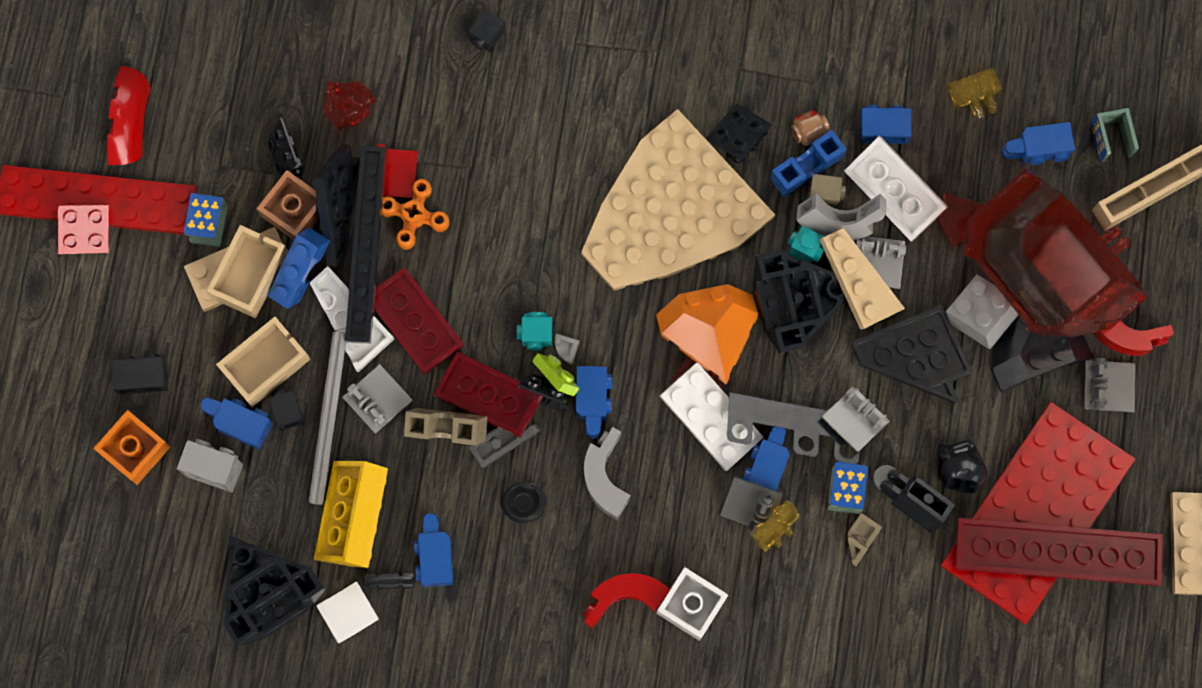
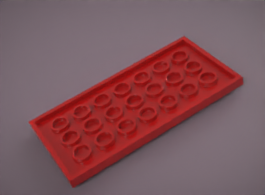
M1050 402L972 519L1090 528L1135 458ZM956 543L940 565L947 572L1023 624L1028 623L1057 579L955 570Z

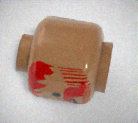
M814 110L797 116L794 119V125H791L796 142L802 143L805 146L811 145L814 141L825 135L826 129L829 128L826 117L824 115L820 116Z

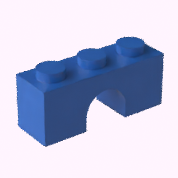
M831 130L814 141L811 147L796 159L791 157L773 169L770 179L785 198L810 181L813 174L819 175L841 160L845 155L846 147L834 131Z
M311 228L297 234L267 296L287 309L299 303L310 283L306 277L312 267L320 262L330 240Z

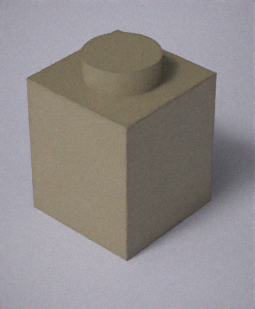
M813 174L809 198L817 193L829 206L837 208L840 200L844 201L846 186H842L841 177Z

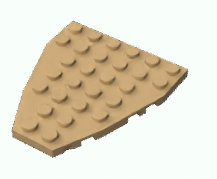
M677 109L639 142L603 201L581 255L615 291L628 285H639L644 283V281L669 277L694 267L697 263L716 258L717 255L729 250H736L775 217V214Z

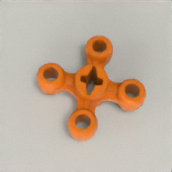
M418 179L413 183V198L405 204L397 203L392 197H383L382 216L388 218L398 216L404 222L402 230L396 235L397 245L403 250H409L414 247L416 243L415 230L423 224L431 226L436 232H443L449 227L450 221L446 213L442 211L430 213L424 208L425 200L432 193L431 184L425 179ZM421 187L426 188V189H425L424 191H422V192L418 191L419 188H421ZM386 205H392L390 209H384ZM414 211H418V215H414L413 218H410L409 214H413ZM439 219L444 220L441 224H437L436 221ZM404 237L410 238L407 242L402 241Z

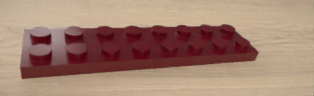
M965 518L957 519L955 570L1148 586L1162 585L1163 534Z

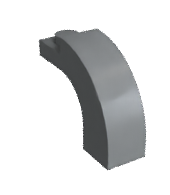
M816 193L797 206L796 221L824 237L844 228L852 240L855 241L873 233V223L879 222L886 215V199L879 194L856 209L838 210L829 206Z
M612 427L610 432L605 431L598 442L601 445L600 448L590 444L584 462V479L587 491L593 502L604 513L618 521L631 495L614 486L606 475V461L621 437V432Z

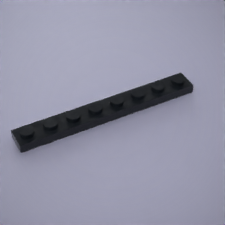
M361 146L345 332L346 343L371 344L387 157L386 147Z

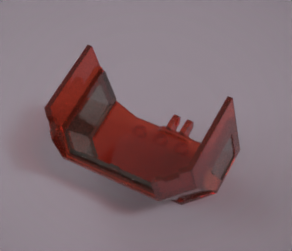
M1026 168L968 219L967 244H965L964 255L978 263L1027 324L1024 330L1035 335L1074 337L1102 330H1110L1148 298L1140 282L1116 255L1129 246L1130 239L1124 237L1111 248L1107 244L1120 234L1121 229L1119 226L1112 227L1100 236L1083 214L1057 188Z

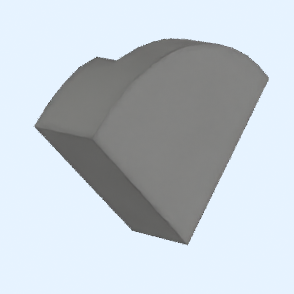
M556 334L555 348L559 357L567 364L573 365L580 341Z

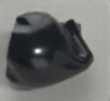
M962 441L952 445H938L937 452L944 461L941 476L946 488L968 494L978 492L986 481L987 469L975 444L970 441Z

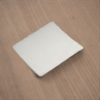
M357 582L317 605L338 643L348 639L378 620L376 613Z

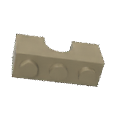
M414 408L406 411L404 437L420 439L449 438L452 439V443L478 445L486 441L487 416Z

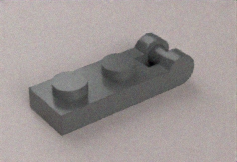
M530 420L521 438L500 428H496L486 435L485 442L471 445L468 448L481 468L484 469L527 439L538 434L541 429Z

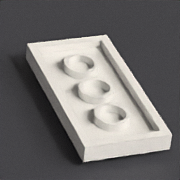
M881 136L844 170L870 199L879 194L886 199V216L910 241H914L948 208Z
M698 362L691 366L660 395V398L725 471L729 470L763 438L753 426L750 444L735 443L727 439L729 397ZM736 424L733 426L732 434L734 437L744 439L747 436L748 432L744 425Z

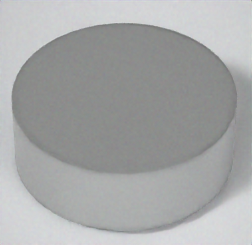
M883 465L875 471L873 482L879 490H881L879 486L882 481H888L893 484V482L888 480L887 474L891 469L896 470L894 467Z

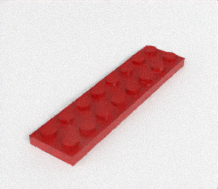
M3 165L0 177V215L58 221V205H64V202H74V205L108 204L109 227L185 235L184 228L191 193L197 194L198 188L193 185Z

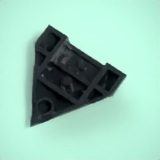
M781 250L755 256L753 288L765 334L778 353L803 348L809 342L810 337L821 328L845 298L835 273L807 261L796 259Z
M1008 285L1007 293L1017 299L1020 313L1000 336L996 344L997 348L992 364V372L1001 392L1022 385L1028 379L1068 364L1073 366L1093 358L1084 334L1012 285Z
M230 535V556L227 565L225 594L226 614L224 615L223 625L235 645L239 647L267 638L307 612L325 589L312 568L293 562L286 557L254 544L251 545Z

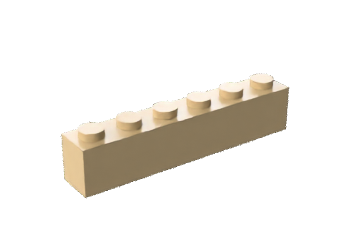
M1202 145L1098 202L1092 212L1104 231L1202 177Z

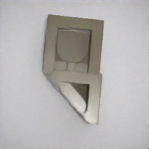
M862 512L847 533L854 566H857L882 529L881 525Z

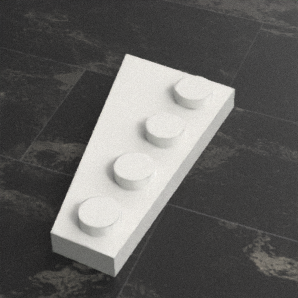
M327 266L310 282V285L331 321L334 330L345 333L349 289ZM373 316L371 344L346 343L345 350L356 371L359 372L395 338Z

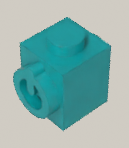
M804 226L801 227L799 232L794 230L788 244L792 245L789 255L812 263V261L818 263L824 252L819 239L824 236Z
M544 312L524 314L522 325H517V339H522V347H527L528 350L533 351L542 350V347H552V317H548V314Z

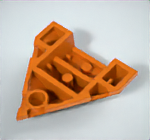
M726 284L678 294L656 314L661 336L664 339L674 342L679 346V350L695 362H698L707 371H713L722 382L727 384L731 370L736 365L750 336L749 332L758 319V311L752 294Z

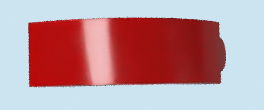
M1113 298L1088 303L1083 309L1088 326L1094 336L1109 349L1124 355H1147L1153 350L1152 344L1153 347L1167 344V340L1174 335L1172 325L1146 331H1138L1127 327L1117 315Z
M630 573L612 577L600 584L592 592L591 597L598 603L596 605L591 603L583 614L586 617L584 624L593 629L609 606L621 599L637 600L656 612L671 589L660 581L642 574Z

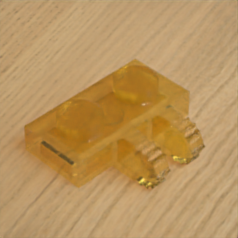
M994 68L948 84L947 88L956 108L970 104L975 117L979 119L983 117V111L978 100L983 99L990 113L997 112L992 95L1000 93L1002 87Z
M786 500L783 505H779L774 510L772 516L765 523L760 524L756 528L752 537L759 548L764 552L772 545L779 548L782 545L780 537L783 534L788 537L793 534L790 526L800 517L796 507Z

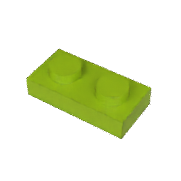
M537 354L533 359V363L557 391L575 396L580 388L573 381V375L563 370L560 366L561 362L556 357Z

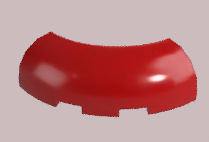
M121 66L114 87L118 89L110 104L109 119L113 120V122L111 123L110 134H108L107 138L108 165L133 163L143 156V124L151 88L149 81L142 73L136 69Z

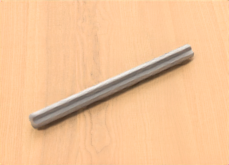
M339 331L333 332L309 495V503L322 505L324 501L346 347L345 333Z

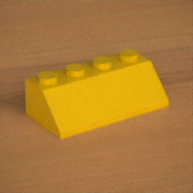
M366 461L333 462L314 560L351 567H369L388 468Z

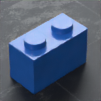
M868 105L866 108H862L859 115L860 143H873L881 136L888 144H908L911 139V109H906L901 105L891 106L890 108Z

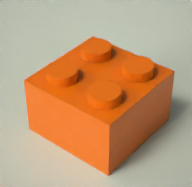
M127 410L93 449L138 485L171 446Z

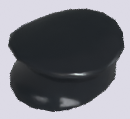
M520 482L510 486L502 499L504 513L510 520L518 523L533 522L540 518L546 505V497L543 490L538 485L530 482Z

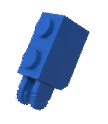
M1070 122L1026 128L1019 139L1006 142L1002 149V157L1009 160L1011 158H1021L1022 163L1030 162V165H1039L1044 163L1045 160L1054 159V162L1068 160L1075 151Z
M577 366V386L580 389L576 393V415L581 420H586V435L594 440L597 437L599 438L601 433V421H606V414H611L612 399H607V389H612V374H607V367Z
M205 398L200 404L202 411L214 418V426L219 432L260 450L273 424L268 419L269 414L255 408L254 412L246 409V404L235 398L232 401L224 398L222 403L211 398Z
M773 427L768 440L762 439L760 446L755 444L750 457L755 461L752 469L746 468L743 476L744 480L777 491L789 457L787 448L782 446L786 432L781 427Z
M433 513L427 514L423 518V533L418 534L419 540L414 541L415 556H420V566H416L417 581H421L423 587L454 585L451 539L445 532H440L439 519Z

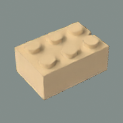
M240 225L206 292L212 299L256 318L288 254L286 246L266 236L263 239L261 234Z
M274 317L216 365L253 408L310 361V358L279 320Z

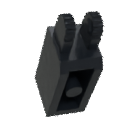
M891 469L887 474L888 480L893 482V484L888 481H882L879 486L881 491L892 499L891 504L931 534L944 523L955 506L954 503L919 477L912 476L908 479L894 469Z

